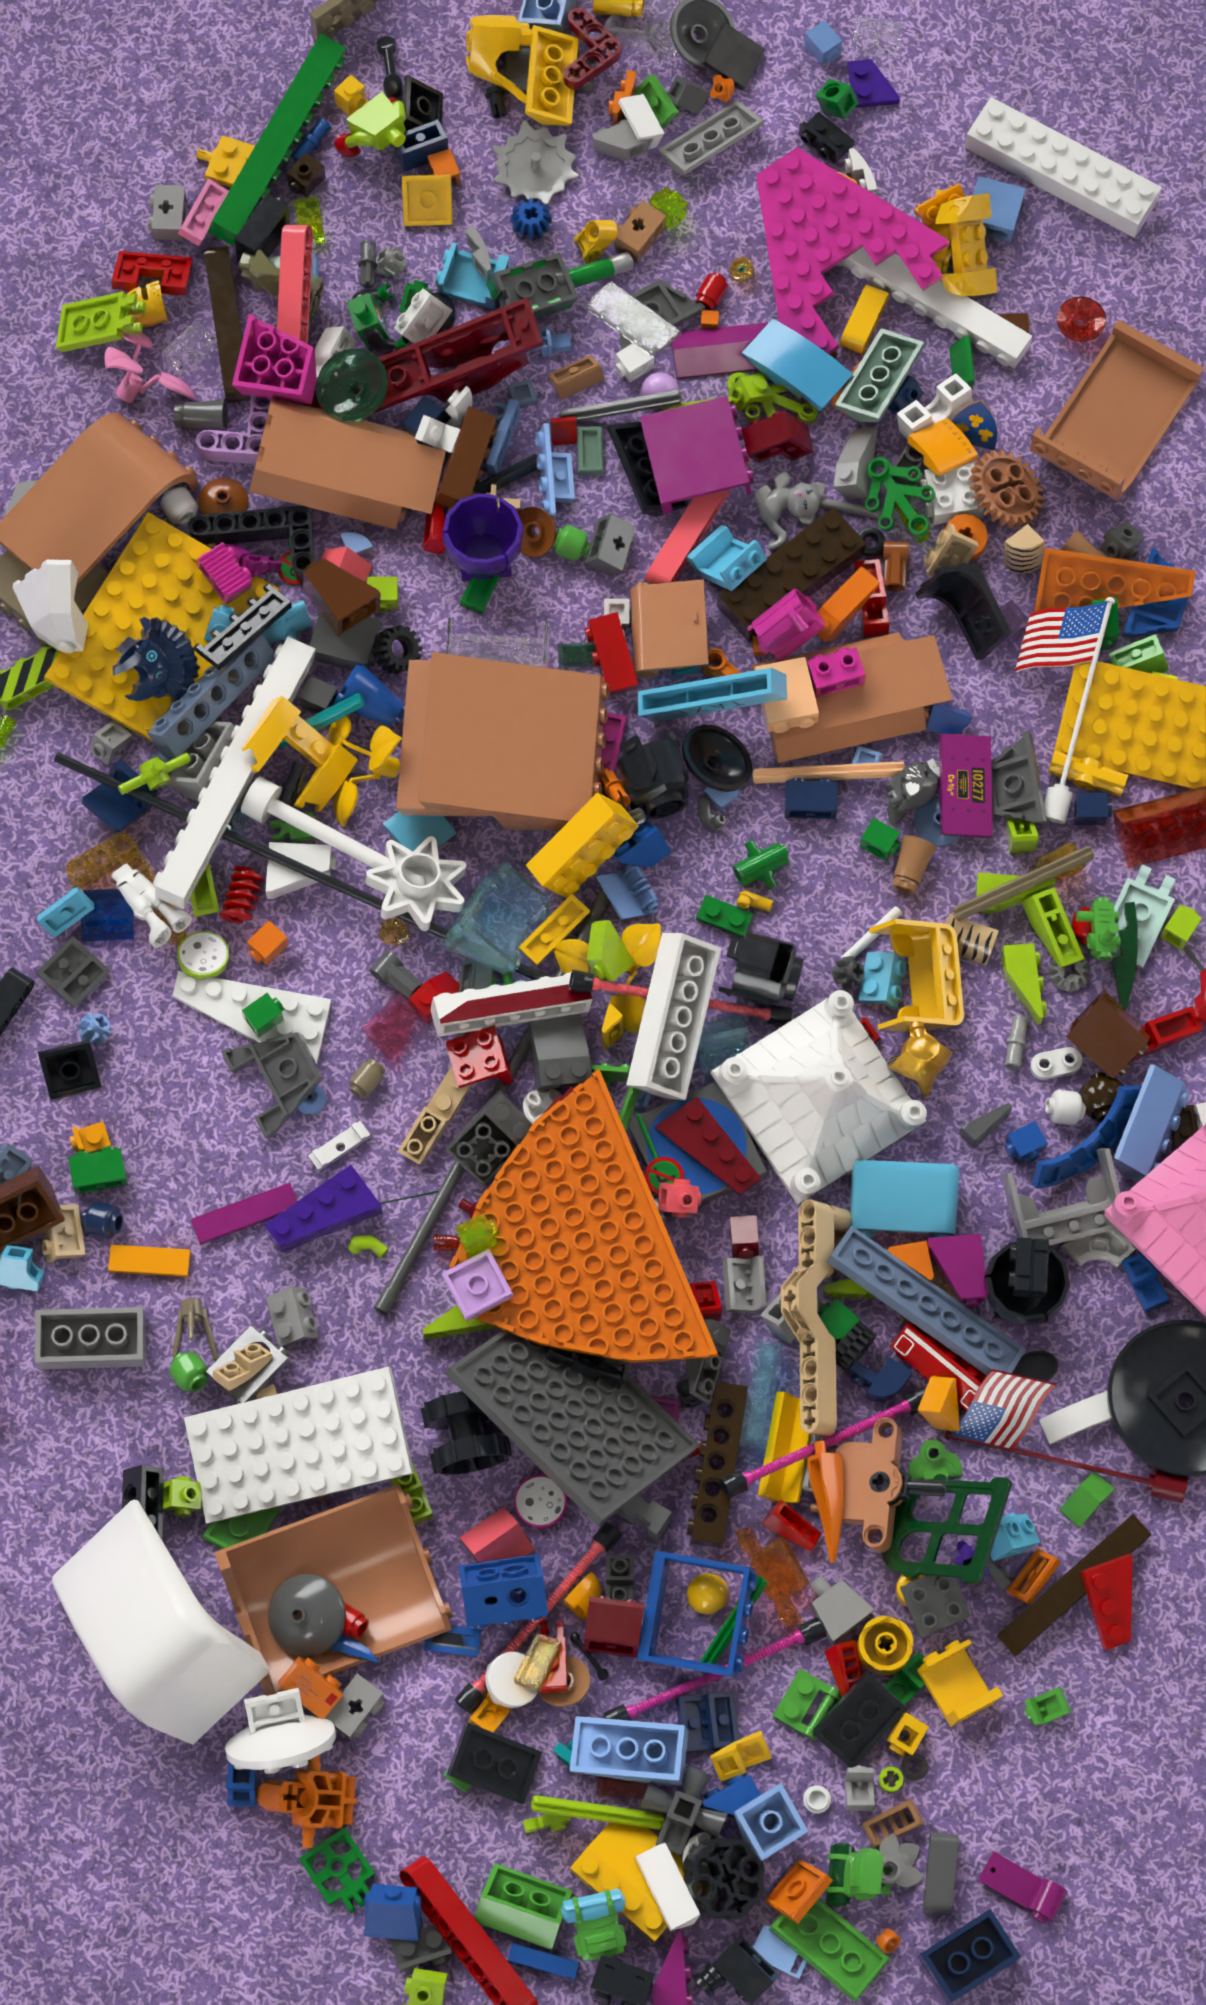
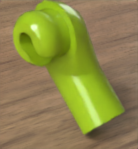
M355 1235L350 1239L348 1250L353 1254L369 1249L380 1259L389 1251L387 1246L372 1235Z

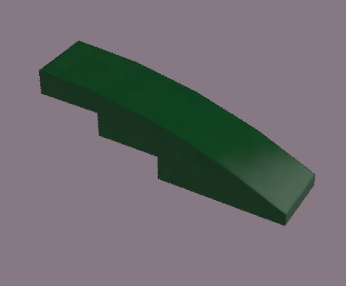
M1135 902L1124 903L1123 908L1127 929L1118 931L1121 956L1113 957L1112 959L1119 1005L1125 1011L1134 983L1138 954V926Z

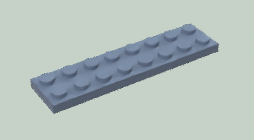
M853 1226L848 1229L827 1260V1263L985 1375L992 1369L1012 1373L1026 1350Z

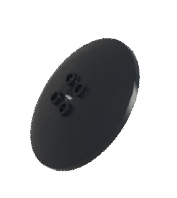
M1170 1320L1144 1329L1135 1335L1120 1351L1108 1379V1409L1119 1437L1127 1448L1143 1462L1171 1475L1182 1477L1206 1476V1323L1200 1321ZM1181 1395L1188 1396L1192 1401V1406L1188 1408L1182 1407L1178 1402V1397Z

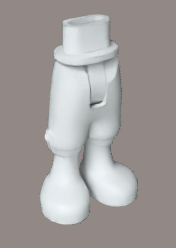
M124 864L113 872L112 877L117 882L116 887L132 908L134 916L140 920H146L151 930L149 943L154 948L163 946L170 939L171 929L154 913L153 908L163 914L169 926L176 933L185 930L190 925L192 918L188 912L176 910L167 904L168 902L156 898L155 887L137 869L133 870L128 864Z

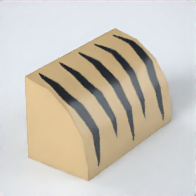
M1028 524L1008 538L1004 545V566L1010 571L1020 574L1031 573L1041 568L1044 554V540Z
M949 914L946 924L951 925L956 931L959 956L987 966L999 930L967 919L958 921L953 914Z

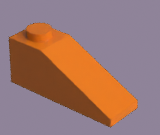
M860 567L818 610L820 617L824 621L825 628L816 635L824 642L835 641L881 582L864 567Z

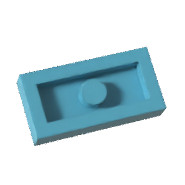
M78 887L72 888L68 894L39 914L37 920L55 938L95 909L94 903L84 894L83 890Z

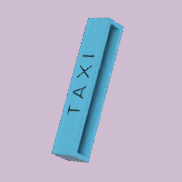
M766 668L638 691V716L652 722H659L787 700L786 674L778 670Z

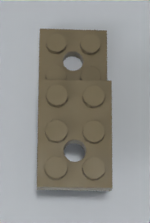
M376 0L326 1L310 12L312 38L316 41L320 33L331 39L341 28L351 26L357 17L370 13L376 5Z

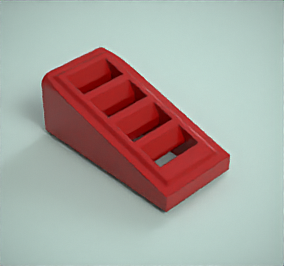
M435 502L432 514L426 513L423 551L442 554L446 550L442 541L445 517L442 505Z
M781 1499L768 1511L762 1522V1525L809 1551L815 1548L822 1534Z
M855 1640L836 1644L824 1651L841 1697L850 1689L849 1686H852L863 1674Z

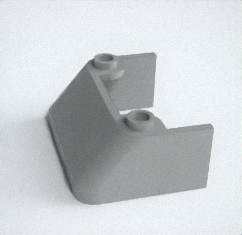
M1110 1148L1097 1149L1103 1175L1094 1177L1087 1182L1085 1187L1087 1201L1040 1213L1037 1212L1033 1199L1024 1195L1018 1196L1013 1172L1000 1173L1009 1212L1020 1237L1048 1239L1049 1245H1054L1117 1229L1103 1215L1105 1210L1113 1204L1115 1198L1120 1194Z

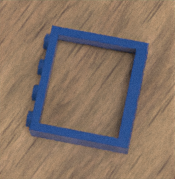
M655 1550L637 1659L738 1677V1672H742L744 1666V1656H741L742 1647L747 1644L749 1629L746 1628L747 1617L750 1618L752 1616L754 1606L753 1601H750L752 1590L756 1589L758 1583V1574H755L756 1568ZM670 1562L743 1574L728 1667L655 1653Z

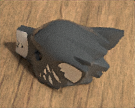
M934 759L926 762H911L910 766L903 768L901 772L887 783L886 786L890 790L887 793V797L891 798L888 802L887 813L892 826L899 822L907 812L928 804L934 798L938 780L940 779V767Z

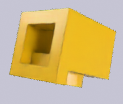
M349 75L334 90L335 105L349 116L369 102L366 99L365 86L352 75Z
M904 1712L895 1722L885 1740L891 1743L889 1749L902 1757L905 1753L913 1755L929 1726ZM903 1730L908 1733V1738L905 1741H902L899 1737Z

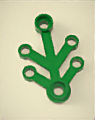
M883 457L871 460L867 467V474L872 479L869 496L865 500V507L871 513L880 510L881 502L878 497L883 483L887 488L882 516L878 520L881 530L889 532L894 528L895 523L892 516L896 502L909 520L908 527L911 533L916 537L927 535L930 530V523L925 516L917 515L905 496L919 497L924 502L929 503L935 499L936 492L929 485L917 487L896 484L891 478H907L911 483L916 484L922 479L920 469L915 466L910 468L891 466V463ZM883 467L884 471L881 474H877V469ZM918 472V476L910 478L911 473ZM926 491H932L929 497H924ZM877 501L875 507H869L870 502ZM885 520H890V524L888 526H882V523ZM923 524L924 529L922 531H917V526Z

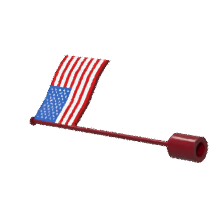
M992 1369L980 1383L967 1412L959 1421L960 1430L957 1432L947 1431L945 1433L947 1440L952 1438L1147 1484L1146 1490H1151L1152 1497L1183 1503L1188 1477L1171 1475L1156 1470L1155 1475L1150 1474L1149 1479L1015 1448L1030 1429L1043 1400L1056 1386L1055 1383Z

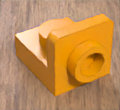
M103 1121L78 1129L77 1126L72 1127L74 1135L69 1138L74 1151L95 1153L100 1152V1149L111 1146Z

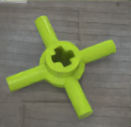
M184 753L166 763L160 760L159 757L150 759L138 767L141 775L118 785V789L124 795L147 783L150 791L155 790L171 780L168 775L169 772L191 762L188 753Z

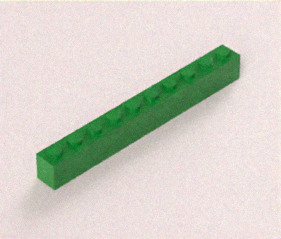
M320 33L211 221L207 232L232 246L235 245L234 238L257 209L259 201H263L266 195L270 193L271 189L268 188L270 182L276 183L282 171L279 169L281 163L286 164L293 152L289 150L291 145L297 146L303 135V132L300 131L302 126L308 127L314 116L311 112L313 107L319 108L325 97L322 94L324 88L330 89L335 79V76L332 75L335 69L340 71L346 60L343 57L346 49L345 46Z

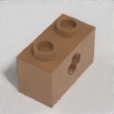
M642 200L637 207L634 206L630 210L626 222L623 225H618V234L614 240V248L622 253L628 252L633 260L639 262L665 229L667 215Z

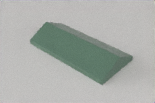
M881 328L837 400L835 407L859 422H880L924 348L925 342Z

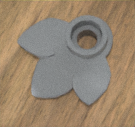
M894 1834L886 1837L880 1844L879 1852L884 1855L883 1867L888 1865L890 1871L887 1875L882 1873L881 1883L892 1884L895 1882L901 1887H910L919 1883L923 1879V1875L913 1867L919 1852V1845L913 1843H902L899 1845Z

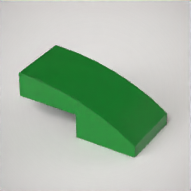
M920 1652L884 1685L904 1705L925 1686L917 1671L924 1664L922 1659L925 1658Z

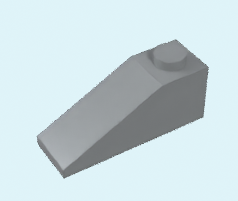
M876 427L853 430L836 464L833 487L845 499L866 498L869 496L871 478L867 474V467L870 461L874 459L878 430Z

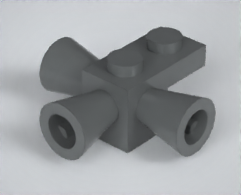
M686 1766L682 1792L677 1790L674 1797L650 1782L640 1808L667 1813L655 1846L666 1843L670 1852L681 1856L693 1824L714 1838L719 1837L728 1813L700 1808L702 1800L698 1799L711 1780V1775L696 1768Z

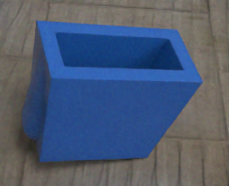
M373 1884L372 1890L367 1892L365 1896L364 1936L419 1941L423 1920L421 1898L418 1896L417 1888Z

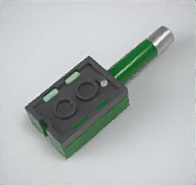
M559 252L495 272L486 285L493 302L498 301L500 308L528 297L537 319L571 308L578 299L575 288L630 271L634 267L632 256L628 252H624L567 270Z

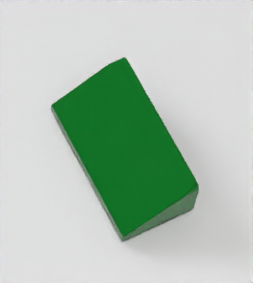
M968 335L951 345L949 352L952 376L957 374L973 390L975 379L971 342Z

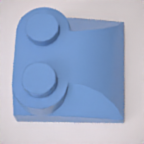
M523 0L518 22L528 23L529 26L535 25L550 28L556 32H563L568 28V13L575 8L576 0Z

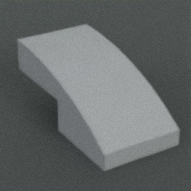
M472 225L465 230V241L474 252L472 253L474 268L488 282L491 277L489 254L483 239Z

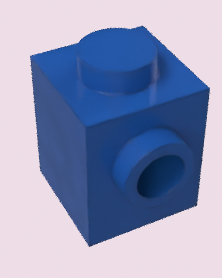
M1033 1121L1008 1134L1004 1147L1008 1156L1011 1159L1015 1158L1018 1164L1023 1161L1030 1163L1040 1157L1039 1153L1046 1150L1048 1142L1036 1121Z

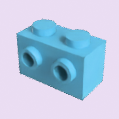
M1012 1512L1002 1517L990 1554L993 1561L1022 1554L1040 1543L1035 1532V1526L1026 1513L1015 1515Z

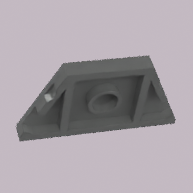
M663 280L655 281L618 301V309L621 310L618 312L621 350L639 339L644 344L656 338L651 336L656 335L658 337L701 314L702 310H705V306L700 302L697 304L686 297L687 294L673 289L670 284Z
M1027 730L1021 734L1022 738L1012 747L1009 745L1001 752L998 758L991 761L992 812L997 817L1045 825L1047 824L1033 737L1032 733Z

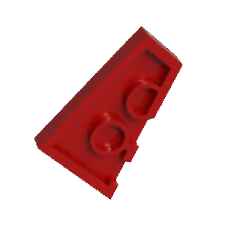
M1126 1554L1080 1571L1101 1645L1105 1650L1131 1641L1132 1554Z

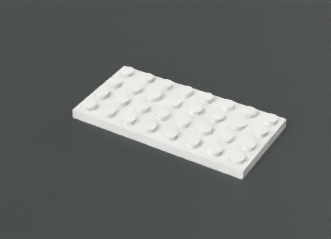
M384 1367L184 1417L197 1482H200L201 1502L207 1524L414 1474L391 1367Z

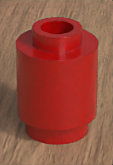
M719 273L707 274L696 293L695 303H702L705 306V310L712 311L713 308H716L728 289L726 278Z
M344 1602L346 1619L342 1633L349 1638L355 1637L359 1639L366 1632L369 1620L365 1618L363 1613Z

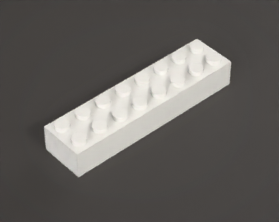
M990 97L966 136L964 148L1134 238L1159 200L1161 186Z

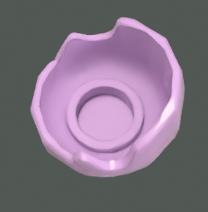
M657 372L645 379L640 387L639 396L679 390L677 381L668 373Z

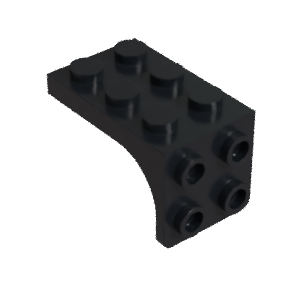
M963 563L956 567L942 566L935 570L934 576L920 585L921 588L915 595L917 599L933 598L944 603L953 612L975 659H984L1012 632L978 564L967 565Z

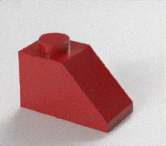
M445 971L427 980L409 998V1007L429 1025L433 1021L430 1011L433 997L442 993H459L460 984Z

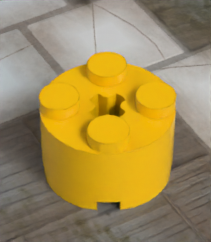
M879 1616L870 1620L862 1629L857 1642L860 1662L868 1671L875 1675L888 1676L899 1672L909 1661L913 1650V1636L908 1626L899 1619L897 1620L889 1616ZM881 1641L885 1644H891L889 1651L879 1648Z

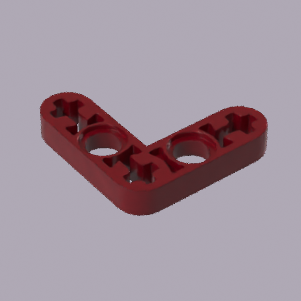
M574 8L568 13V27L590 50L564 69L563 81L566 87L579 89L621 58L622 46L619 40L587 10ZM598 32L601 34V37L592 39L588 34ZM589 60H596L599 63V65L596 67H589L587 66L586 62Z

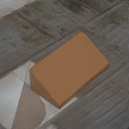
M592 355L586 356L547 375L561 400L605 379L600 364Z

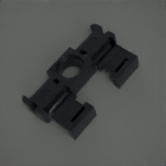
M547 1346L546 1360H549L551 1357L571 1365L570 1370L592 1379H596L597 1376L608 1379L618 1384L617 1389H620L626 1381L629 1365L625 1361ZM581 1358L589 1359L593 1366L584 1364Z

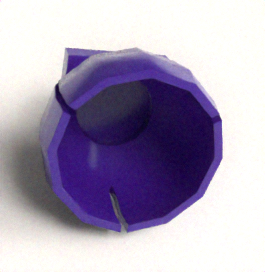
M478 493L459 500L446 514L442 541L452 563L460 568L462 581H470L472 578H476V580L489 579L495 575H498L499 578L512 576L511 564L519 556L524 528L515 507L502 497L499 498V513L497 495Z

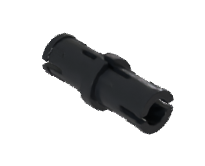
M293 761L287 781L282 784L283 791L279 799L281 802L291 807L294 806L298 793L301 794L302 792L301 785L309 768L308 766Z

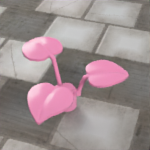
M143 332L136 335L123 333L122 338L135 343L136 349L132 359L126 353L116 348L108 347L104 355L106 368H119L127 371L115 392L123 401L133 403L138 392L143 394L146 388L155 381H159L163 386L196 402V397L190 386L182 379L166 372L155 375L144 385L141 384L142 379L136 374H141L143 368L136 361L141 346L151 348L152 346L151 339Z

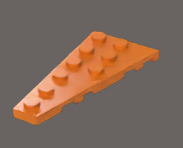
M1045 547L1034 612L1048 608L1089 606L1094 600H1103L1108 597L1117 598L1118 609L1191 597L1196 571Z

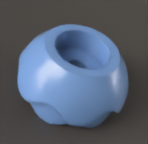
M317 1085L309 1094L313 1098L308 1100L307 1097L297 1108L301 1113L317 1114L327 1102L324 1089Z

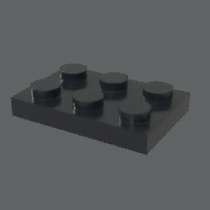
M865 1671L811 1733L847 1766L853 1768L858 1765L908 1708L871 1674Z
M467 1722L464 1724L447 1776L518 1804H524L542 1752Z

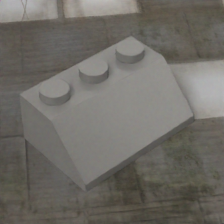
M214 721L182 753H188L191 762L169 772L168 775L171 780L165 785L194 801H198L203 787L208 788L211 782L209 781V776L214 767L218 768L221 763L220 756L224 747H229L233 741L231 740V735L235 728L232 722Z

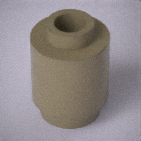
M369 1058L367 1062H363L348 1081L351 1086L349 1090L358 1098L363 1096L369 1098L383 1080L385 1068L377 1061Z

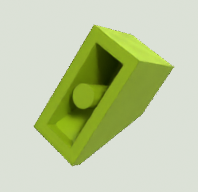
M610 920L595 921L591 924L587 962L591 967V973L601 981H615L635 963Z

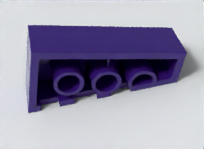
M349 1165L264 1224V1227L275 1246L283 1253L321 1236L337 1232V1230L360 1223L367 1218L381 1215L383 1211L382 1205L353 1166Z

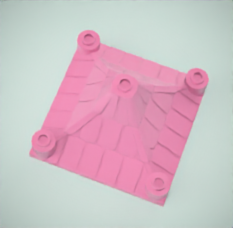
M1205 1123L1200 1130L1129 1191L1118 1194L1113 1204L1105 1210L1103 1215L1206 1317Z

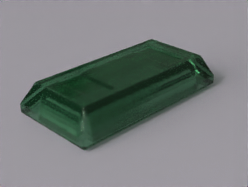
M592 642L557 644L559 668L594 666L591 652L595 651Z

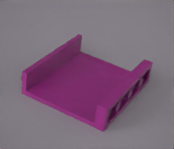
M728 396L640 417L663 515L673 513L671 503L740 486L745 487L746 495L751 494L750 484L754 483L751 468L746 469L745 462H749L746 447L741 448L739 441L743 440L740 425L735 426L734 419H738L735 404L730 405Z

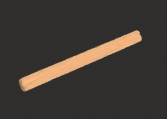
M883 762L758 768L753 770V782L755 784L783 783L786 780L791 781L793 778H803L806 781H816L818 779L894 777L905 768V763Z

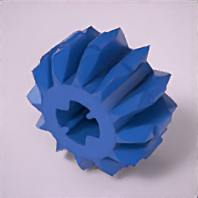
M531 197L528 203L521 199L519 206L513 207L510 222L513 224L514 233L519 232L521 239L526 235H529L531 241L534 235L542 238L543 232L550 230L549 224L552 222V216L549 214L550 208L543 206L541 199L536 203L533 202Z

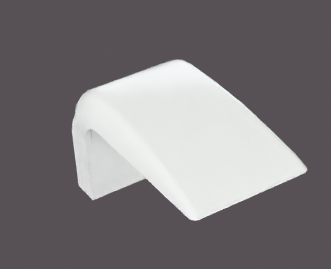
M138 1500L130 1501L52 1577V1584L61 1604L105 1684L129 1713L151 1728L193 1745L271 1671L258 1650L219 1625L200 1605Z

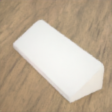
M666 1843L659 1844L636 1856L635 1860L669 1930L673 1931L693 1925L699 1918L700 1913Z

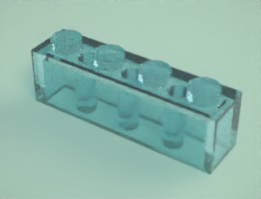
M756 1339L738 1450L765 1454L783 1346L781 1343Z

